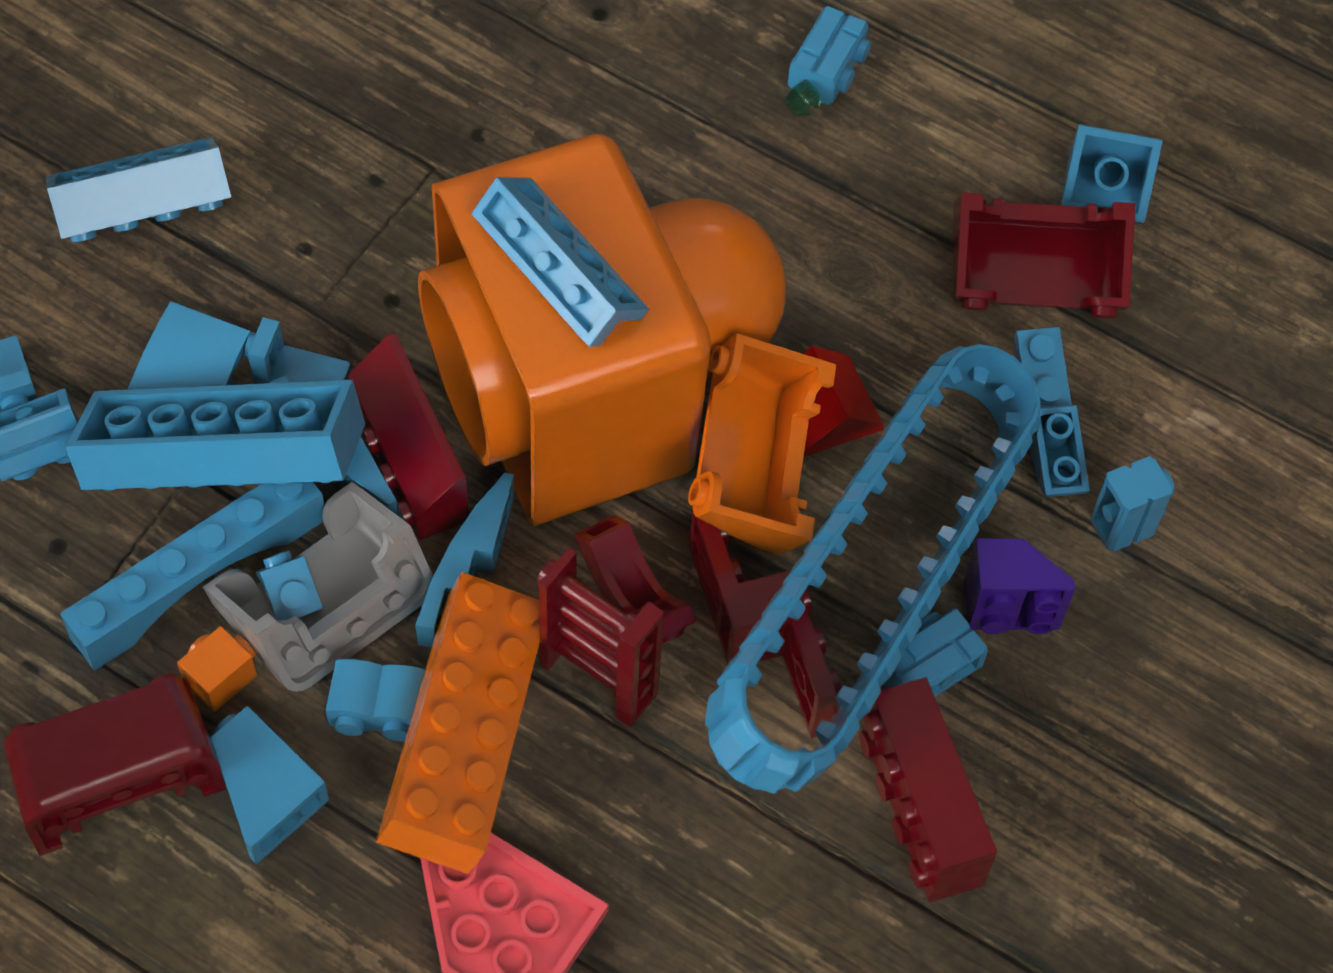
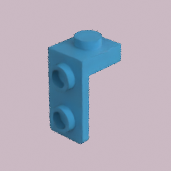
M264 317L257 332H251L245 344L244 356L249 359L253 381L261 384L269 383L285 375L289 382L347 380L351 370L348 361L284 345L280 321Z
M16 336L0 340V412L38 398Z

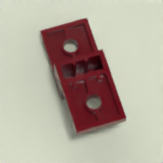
M692 511L689 551L727 664H729L740 651L739 647L751 629L762 618L761 614L773 596L783 586V581L791 570L743 582L739 561L737 558L730 559L725 546L729 545V534L697 518ZM806 588L800 597V600L806 607L805 611L798 620L787 617L778 631L784 640L783 645L777 653L765 650L758 662L783 656L810 737L814 738L817 737L814 731L822 720L831 723L833 715H836V696L841 690V684L835 668L828 669L823 656L826 653L825 638L820 626L813 627L808 613L812 611V606Z

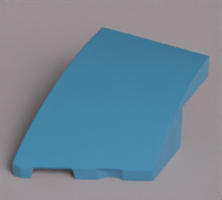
M170 301L147 343L127 390L234 385L232 375L244 356L245 344L251 331Z

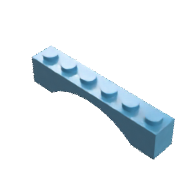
M313 482L262 483L62 611L60 616L69 638L93 670H98L133 647L147 629L168 608L208 577L249 555L272 547L290 544L323 522L322 513L324 508L321 491Z

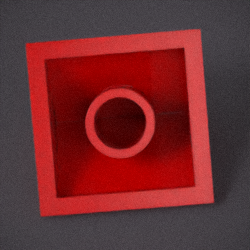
M813 345L802 353L836 364L834 385L831 388L822 386L816 394L814 403L821 405L820 414L809 419L804 457L884 430V424L849 355Z

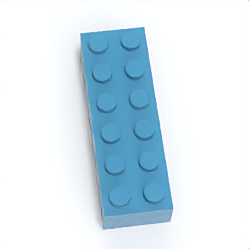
M353 380L94 391L65 448L81 490L102 489L110 491L124 488L156 489L159 487L179 486L196 488L207 485L242 486L245 484H287L290 482L317 481L329 483L344 480L364 429L365 421Z

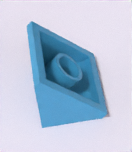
M1078 124L1068 159L1061 205L1085 207L1087 204H1097L1098 208L1112 207L1113 202L1136 203L1135 222L1144 223L1163 139Z

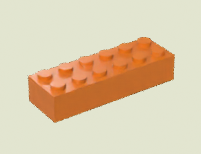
M461 572L443 606L376 843L466 874L472 871L486 852L540 643L538 599Z

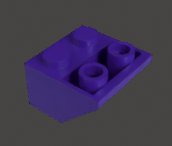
M1023 538L976 539L964 579L967 622L971 630H981L987 634H1000L1007 630H1028L1033 634H1045L1053 630H1060L1075 591V581Z

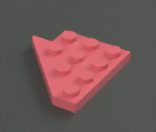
M490 833L486 852L469 874L420 858L442 973H567L608 912L609 905L493 833Z

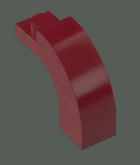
M612 515L574 534L586 565L604 599L626 614L631 612L638 614L648 601L664 611L662 643L678 638L683 634L686 629L685 627L696 622L690 605L671 596L652 573L641 552L630 522Z

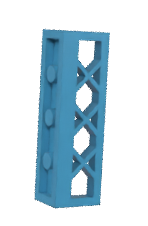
M496 177L471 214L588 347L601 346L619 321L641 320L646 315L649 308L532 178Z

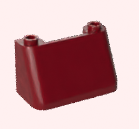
M963 192L955 200L953 214V299L962 301V309L987 310L988 303L1088 309L1091 310V317L1116 318L1117 310H1125L1130 307L1136 203L1113 202L1112 207L1097 208V204H1087L1085 207L1002 202V198H993L990 204L986 205L987 200L983 199L984 194Z
M175 674L161 675L153 679L149 685L39 723L27 722L20 724L10 731V735L3 742L21 817L26 832L39 856L63 848L61 834L69 827L73 834L83 831L80 821L172 788L175 789L178 797L187 794L184 786L189 785L198 786L202 791L203 797L227 789L190 682L186 678L177 677Z

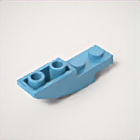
M1060 327L1018 330L1013 336L1016 359L1033 377L1039 390L1041 403L1039 428L1032 435L1033 443L1029 451L1043 496L1088 494L1090 487L1077 405L1072 406Z

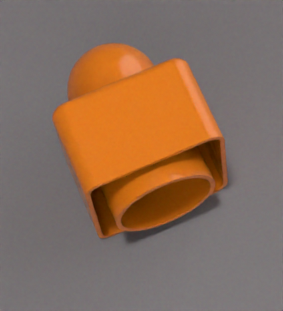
M599 133L433 183L432 199L437 266L420 271L418 276L419 299L429 344L446 396L468 446L482 465L487 466L501 461L506 473L514 474L515 494L528 523L535 527L689 473L695 466L698 457L706 382L712 380V372L709 371V360L714 348L717 345L722 346L727 339L736 333L769 343L782 319L786 303V275L780 254L763 227L742 210L713 199L685 198L649 208L621 149L610 137ZM496 177L532 178L649 308L646 315L641 320L619 321L601 346L588 347L471 214Z

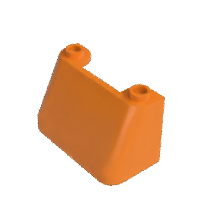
M736 333L727 339L722 346L717 345L710 356L709 371L712 372V380L697 477L690 487L688 503L692 506L693 514L697 518L760 551L781 555L812 541L815 518L800 513L806 510L807 501L799 499L798 493L809 419L820 414L821 405L814 403L816 394L822 386L831 388L834 385L836 364Z

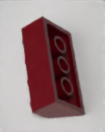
M396 333L387 335L348 374V378L354 382L366 428L362 431V437L371 455L378 453L382 461V465H379L378 468L390 490L395 489L400 500L397 502L398 515L413 527L420 541L465 522L469 516L466 477Z

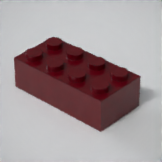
M927 677L881 690L870 711L864 716L865 723L863 730L859 732V740L865 757L867 759L873 758L877 767L878 774L875 775V780L881 799L884 802L890 801L895 814V817H892L895 836L900 845H907L912 860L909 861V869L916 888H924L930 903L984 886L996 857L997 849Z

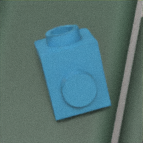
M288 550L263 559L265 568L255 571L258 580L262 582L276 620H288L294 616L299 618L323 609L304 556L292 558Z

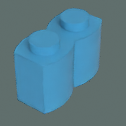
M356 659L336 660L325 710L329 726L335 727L337 732L348 736H359L363 732L377 731L381 732L389 740L405 741L426 670L407 665H380Z

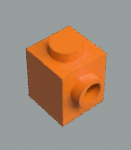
M221 626L210 635L205 634L199 637L191 645L188 654L177 662L181 676L190 682L192 691L214 713L257 677L253 657L256 654L253 648L241 635L237 634L232 637Z

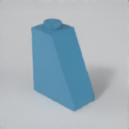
M246 706L237 715L231 714L224 718L216 727L215 734L211 736V740L250 859L257 865L329 801L325 781Z

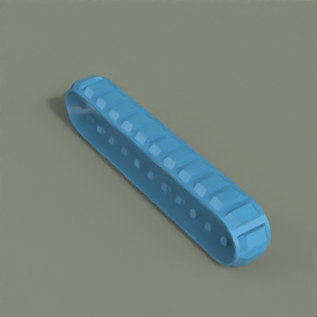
M981 344L969 347L959 346L942 354L914 385L902 403L903 406L897 411L884 430L882 437L875 443L865 458V463L855 473L845 488V493L835 503L825 518V523L815 533L812 541L805 548L803 556L795 563L783 581V586L773 596L761 614L762 618L751 629L739 647L740 651L729 662L717 680L719 687L708 698L705 725L708 728L710 746L718 763L735 780L753 789L773 794L783 788L796 792L818 779L836 762V757L850 744L860 727L859 721L870 711L881 693L880 686L890 678L901 660L900 653L912 642L922 625L921 620L930 612L940 596V588L951 578L961 561L960 556L969 548L979 531L978 526L988 517L998 500L997 496L1006 487L1016 471L1015 466L1023 459L1033 443L1032 435L1039 428L1041 406L1039 390L1030 372L1009 353L998 347ZM945 387L958 389L974 396L991 412L998 425L1000 438L998 437L991 447L996 455L989 468L980 466L974 474L973 478L978 486L971 497L962 495L956 503L955 508L960 515L952 528L943 525L936 535L941 545L934 557L924 556L918 564L917 568L922 576L914 589L905 587L897 599L902 608L895 620L892 622L885 619L880 625L877 632L881 636L882 641L874 654L864 652L857 662V666L862 673L853 688L843 686L839 691L836 699L841 707L832 722L822 720L814 731L820 740L814 751L810 752L805 747L798 751H790L770 741L755 725L747 708L746 686L755 687L762 677L756 664L765 650L777 653L783 645L784 640L778 632L787 617L796 620L801 617L806 607L800 600V597L808 585L818 588L822 585L827 575L821 568V565L829 553L838 556L843 553L848 544L842 537V533L850 522L859 525L863 522L868 514L862 505L869 492L882 493L888 484L882 476V472L889 462L900 465L907 453L901 444L908 433L918 436L922 432L925 423L920 415L927 405L938 407L944 398L939 389Z

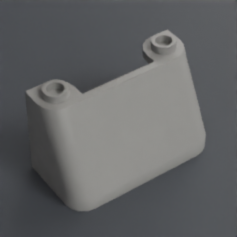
M354 482L349 483L327 500L323 508L322 519L328 534L298 555L305 557L323 609L299 618L294 616L288 620H276L262 582L256 585L250 575L240 569H229L203 586L213 606L237 634L241 635L250 644L256 656L274 677L288 690L294 692L304 691L313 686L334 670L336 660L351 658L422 606L433 578V574L411 526Z

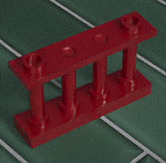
M568 548L558 561L554 558L548 561L537 579L539 584V646L541 666L549 670L562 655L615 692V718L631 728L659 692L664 611L648 601L638 614L634 612L626 614L577 580V553Z

